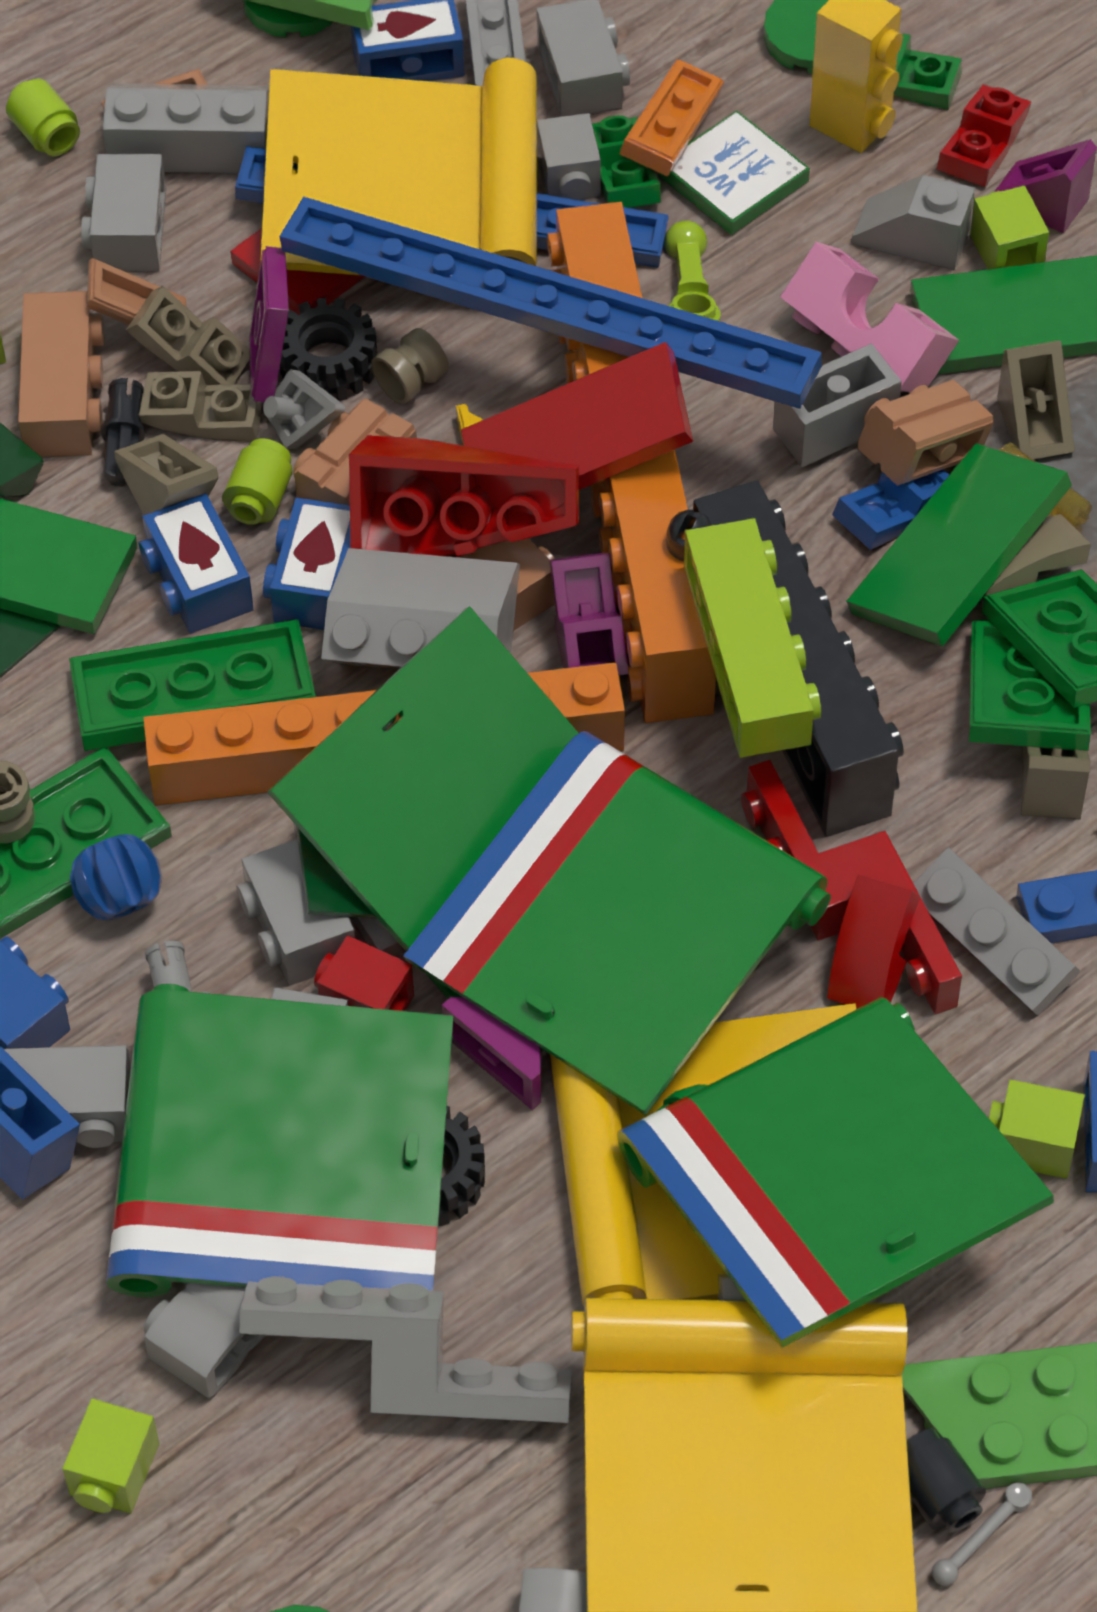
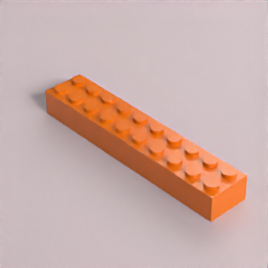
M622 202L556 209V232L547 233V245L551 267L557 266V269L550 271L642 298ZM558 335L559 343L566 344L568 351H571V353L564 354L567 384L628 358V356ZM675 450L590 485L593 516L601 517L603 528H599L601 553H609L616 608L619 607V612L622 616L625 649L630 662L628 674H626L629 698L631 702H641L645 723L713 715L715 705L716 675L685 572L684 561L672 556L666 544L667 528L670 520L678 512L688 510ZM684 531V533H683L682 536H681V538L684 539V540H685V531Z

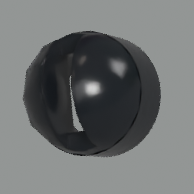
M688 509L678 512L670 520L667 528L666 544L672 556L684 561L685 540L681 538L682 534L686 529L712 526L708 516Z

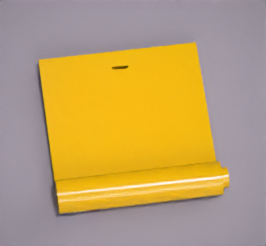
M499 59L492 62L486 68L482 86L270 69L261 257L262 250H265L266 246L281 248L279 236L304 196L537 266V79L534 68L531 64L521 59ZM293 163L297 164L298 173L297 170L293 168ZM285 252L286 270L359 275Z
M855 1003L715 1022L646 1116L550 1054L583 1306L585 1298L719 1300L718 1275L726 1274L661 1186L656 1183L645 1188L637 1181L620 1150L617 1132L655 1113L657 1109L663 1106V1100L675 1091L698 1084L710 1085L856 1010Z
M585 1298L584 1311H572L571 1351H583L587 1612H917L902 1382L907 1352V1319L903 1303H866L783 1348L747 1301ZM738 1590H762V1591H738Z

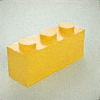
M829 0L817 12L809 126L862 154L877 137L881 139L889 132L895 120L896 111L892 109L894 90L899 81L896 63L897 53L903 41V35L899 33L902 8L886 0Z

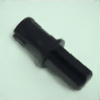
M118 378L109 383L107 420L101 425L100 433L103 440H105L103 476L105 479L110 480L111 485L118 487L122 484H127L116 463L114 451L141 442L145 437V428L140 423L139 417L144 387L140 382L133 379L131 394L126 395L128 378Z

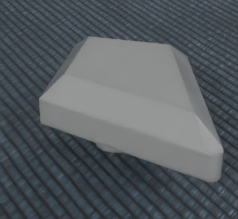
M289 370L275 391V396L268 397L263 407L265 416L269 419L285 448L294 450L345 411V406L297 370Z

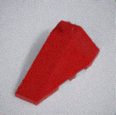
M367 435L349 453L351 548L445 557L454 554L461 556L473 553L481 547L505 541L515 542L577 526L579 523V466L428 439Z

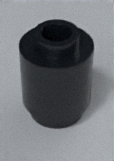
M933 1428L920 1431L907 1439L910 1499L931 1529L939 1530L947 1527L950 1532H956L971 1524L982 1513L983 1508L979 1503L985 1497L986 1489L951 1440L947 1437L940 1438Z

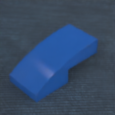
M940 470L897 486L882 472L878 483L840 497L832 515L871 550L901 535L947 479L949 474L944 470Z

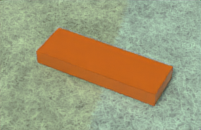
M677 59L625 138L620 155L669 176L718 98L724 81Z

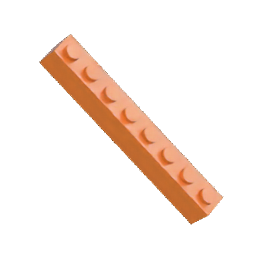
M616 662L528 673L578 733L587 731L615 749L624 751L625 709ZM377 690L144 717L148 768L155 806L267 793L270 788ZM399 714L396 715V721L394 723L398 721Z

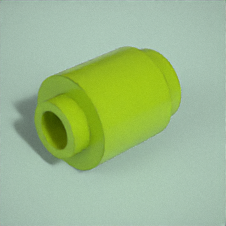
M43 79L24 81L18 84L10 93L6 104V114L36 150L46 152L50 156H59L69 151L76 144L80 136L77 116L47 81Z
M259 438L253 440L249 446L240 451L222 494L223 504L236 520L253 525L269 522L275 517L293 473L291 454L283 445L270 439Z

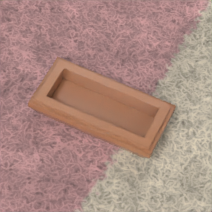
M91 258L88 267L87 308L130 325L149 294L160 286ZM168 290L186 307V297Z

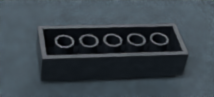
M759 480L694 499V512L708 516L712 526L755 518L762 541L771 540L777 562V574L773 575L776 588L785 587L787 590L792 615L791 622L787 623L791 636L799 634L802 638L806 655V670L802 671L806 684L815 683L821 704V718L813 720L811 745L785 749L782 752L825 837L890 817L892 815L894 791L900 787L897 765L898 757L903 756L904 753L900 733L893 722L885 723L879 711V698L874 683L869 676L861 677L855 665V652L848 634L845 631L838 632L831 620L832 611L825 590L821 586L814 587L808 576V562L803 548L798 542L791 543L785 532V518L778 501L767 498Z

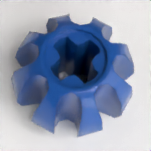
M128 834L107 838L81 851L73 861L70 875L73 894L86 912L98 920H115L150 905L160 893L163 878L159 860L150 846L137 836Z

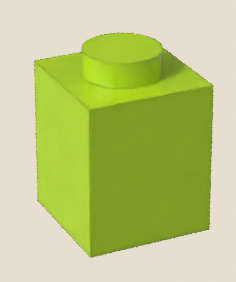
M1025 186L1005 191H995L986 196L974 198L970 236L987 269L1045 262L1049 230Z
M1009 1079L1005 1103L992 1100L989 1119L1034 1172L1068 1179L1085 1094Z
M91 1398L62 1468L69 1495L73 1496L78 1504L99 1513H109L113 1508L132 1514L160 1444L154 1416Z

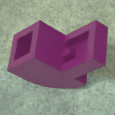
M609 553L549 560L556 610L554 619L563 668L616 662L618 675L628 674L622 616L616 612Z

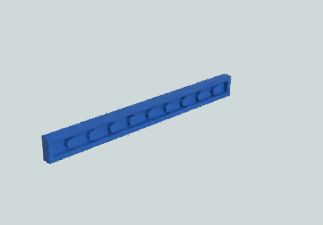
M304 196L279 236L281 248L284 252L624 356L631 357L663 342H667L674 351L678 372L801 409L822 367V352Z

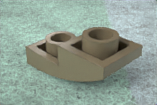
M164 286L153 290L126 329L143 346L179 372L201 371L206 385H234L250 359L249 348L215 316L202 322Z
M201 371L147 372L139 417L141 423L178 434L216 440L253 441L258 438L264 402L254 401V397H251V384L206 385Z
M1062 514L1046 517L984 596L1036 582L1038 572L1056 571L1062 567L1087 563L1091 543Z

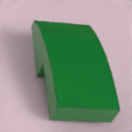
M901 33L903 41L897 53L896 63L899 81L894 90V95L916 103L949 110L962 74V58L911 50V35Z
M614 115L602 119L601 122L592 123L601 160L600 188L605 203L622 202L624 208L661 203L660 183L654 170L620 155L624 140L638 120L637 117L628 118L626 116Z

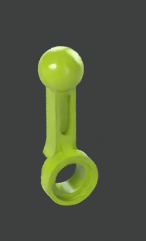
M679 221L668 229L664 239L666 252L676 259L679 282L677 295L668 306L720 321V309L716 305L715 300L708 295L709 285L703 278L700 257L707 248L706 233L699 224L693 221Z

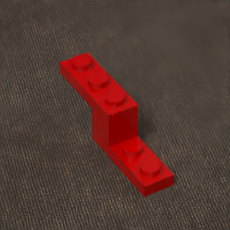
M771 760L748 767L747 792L741 794V803L749 824L752 827L760 826L766 841L826 876L828 879L826 892L831 894L830 903L820 920L813 926L810 925L818 941L839 934L858 874L912 890L920 897L886 830L818 853ZM920 897L901 951L907 960L905 965L906 974L913 991L917 996L925 995L936 1015L958 1006L962 974Z

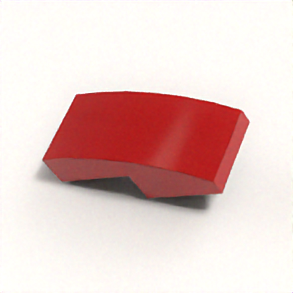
M983 84L963 109L960 127L940 151L936 170L986 187L1017 137L1030 110L1031 101L1015 96L1007 89L990 87Z
M859 874L857 875L837 939L829 978L828 1000L841 1005L855 1003L856 1009L880 997L887 999L890 1003L892 1002L907 962L899 953L920 897L914 891Z

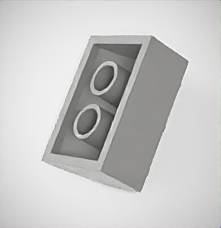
M113 83L106 88L103 134L106 154H162L164 172L239 173L246 146L266 149L269 86Z
M348 548L327 600L321 659L341 665L399 670L469 606L511 653L520 564Z

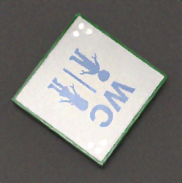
M736 110L689 142L669 176L659 173V177L729 234L733 235L809 182L810 168Z

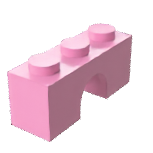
M815 242L780 296L796 309L792 317L808 330L817 334L823 330L835 341L831 348L840 356L847 355L872 343L902 381L901 391L911 392L920 385L929 386L959 340L921 310L895 303L882 323L872 328L867 321L865 307L868 296L879 281V278L841 249Z

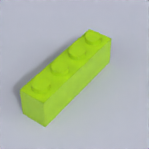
M755 518L685 530L684 568L739 757L811 745L813 720L821 718L820 698L815 683L806 684L802 671L806 670L805 649L801 636L799 634L791 636L787 623L791 622L792 617L790 600L786 588H776L773 575L777 574V562L771 540L762 541Z

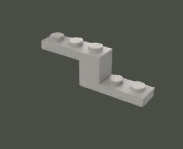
M268 1277L259 1282L247 1283L240 1307L239 1334L372 1340L370 1413L569 1423L572 1370L557 1369L554 1365L544 1362H530L521 1367L492 1366L489 1362L481 1359H463L455 1364L442 1363L444 1291H428L426 1287L413 1283L398 1284L390 1289L366 1288L350 1280H335L325 1285L296 1284L294 1280L286 1277Z

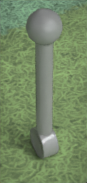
M1023 1483L1011 1484L1006 1490L1004 1503L949 1559H941L934 1564L932 1576L936 1583L942 1586H949L954 1583L958 1578V1568L1013 1512L1019 1513L1028 1509L1032 1500V1492L1027 1485Z

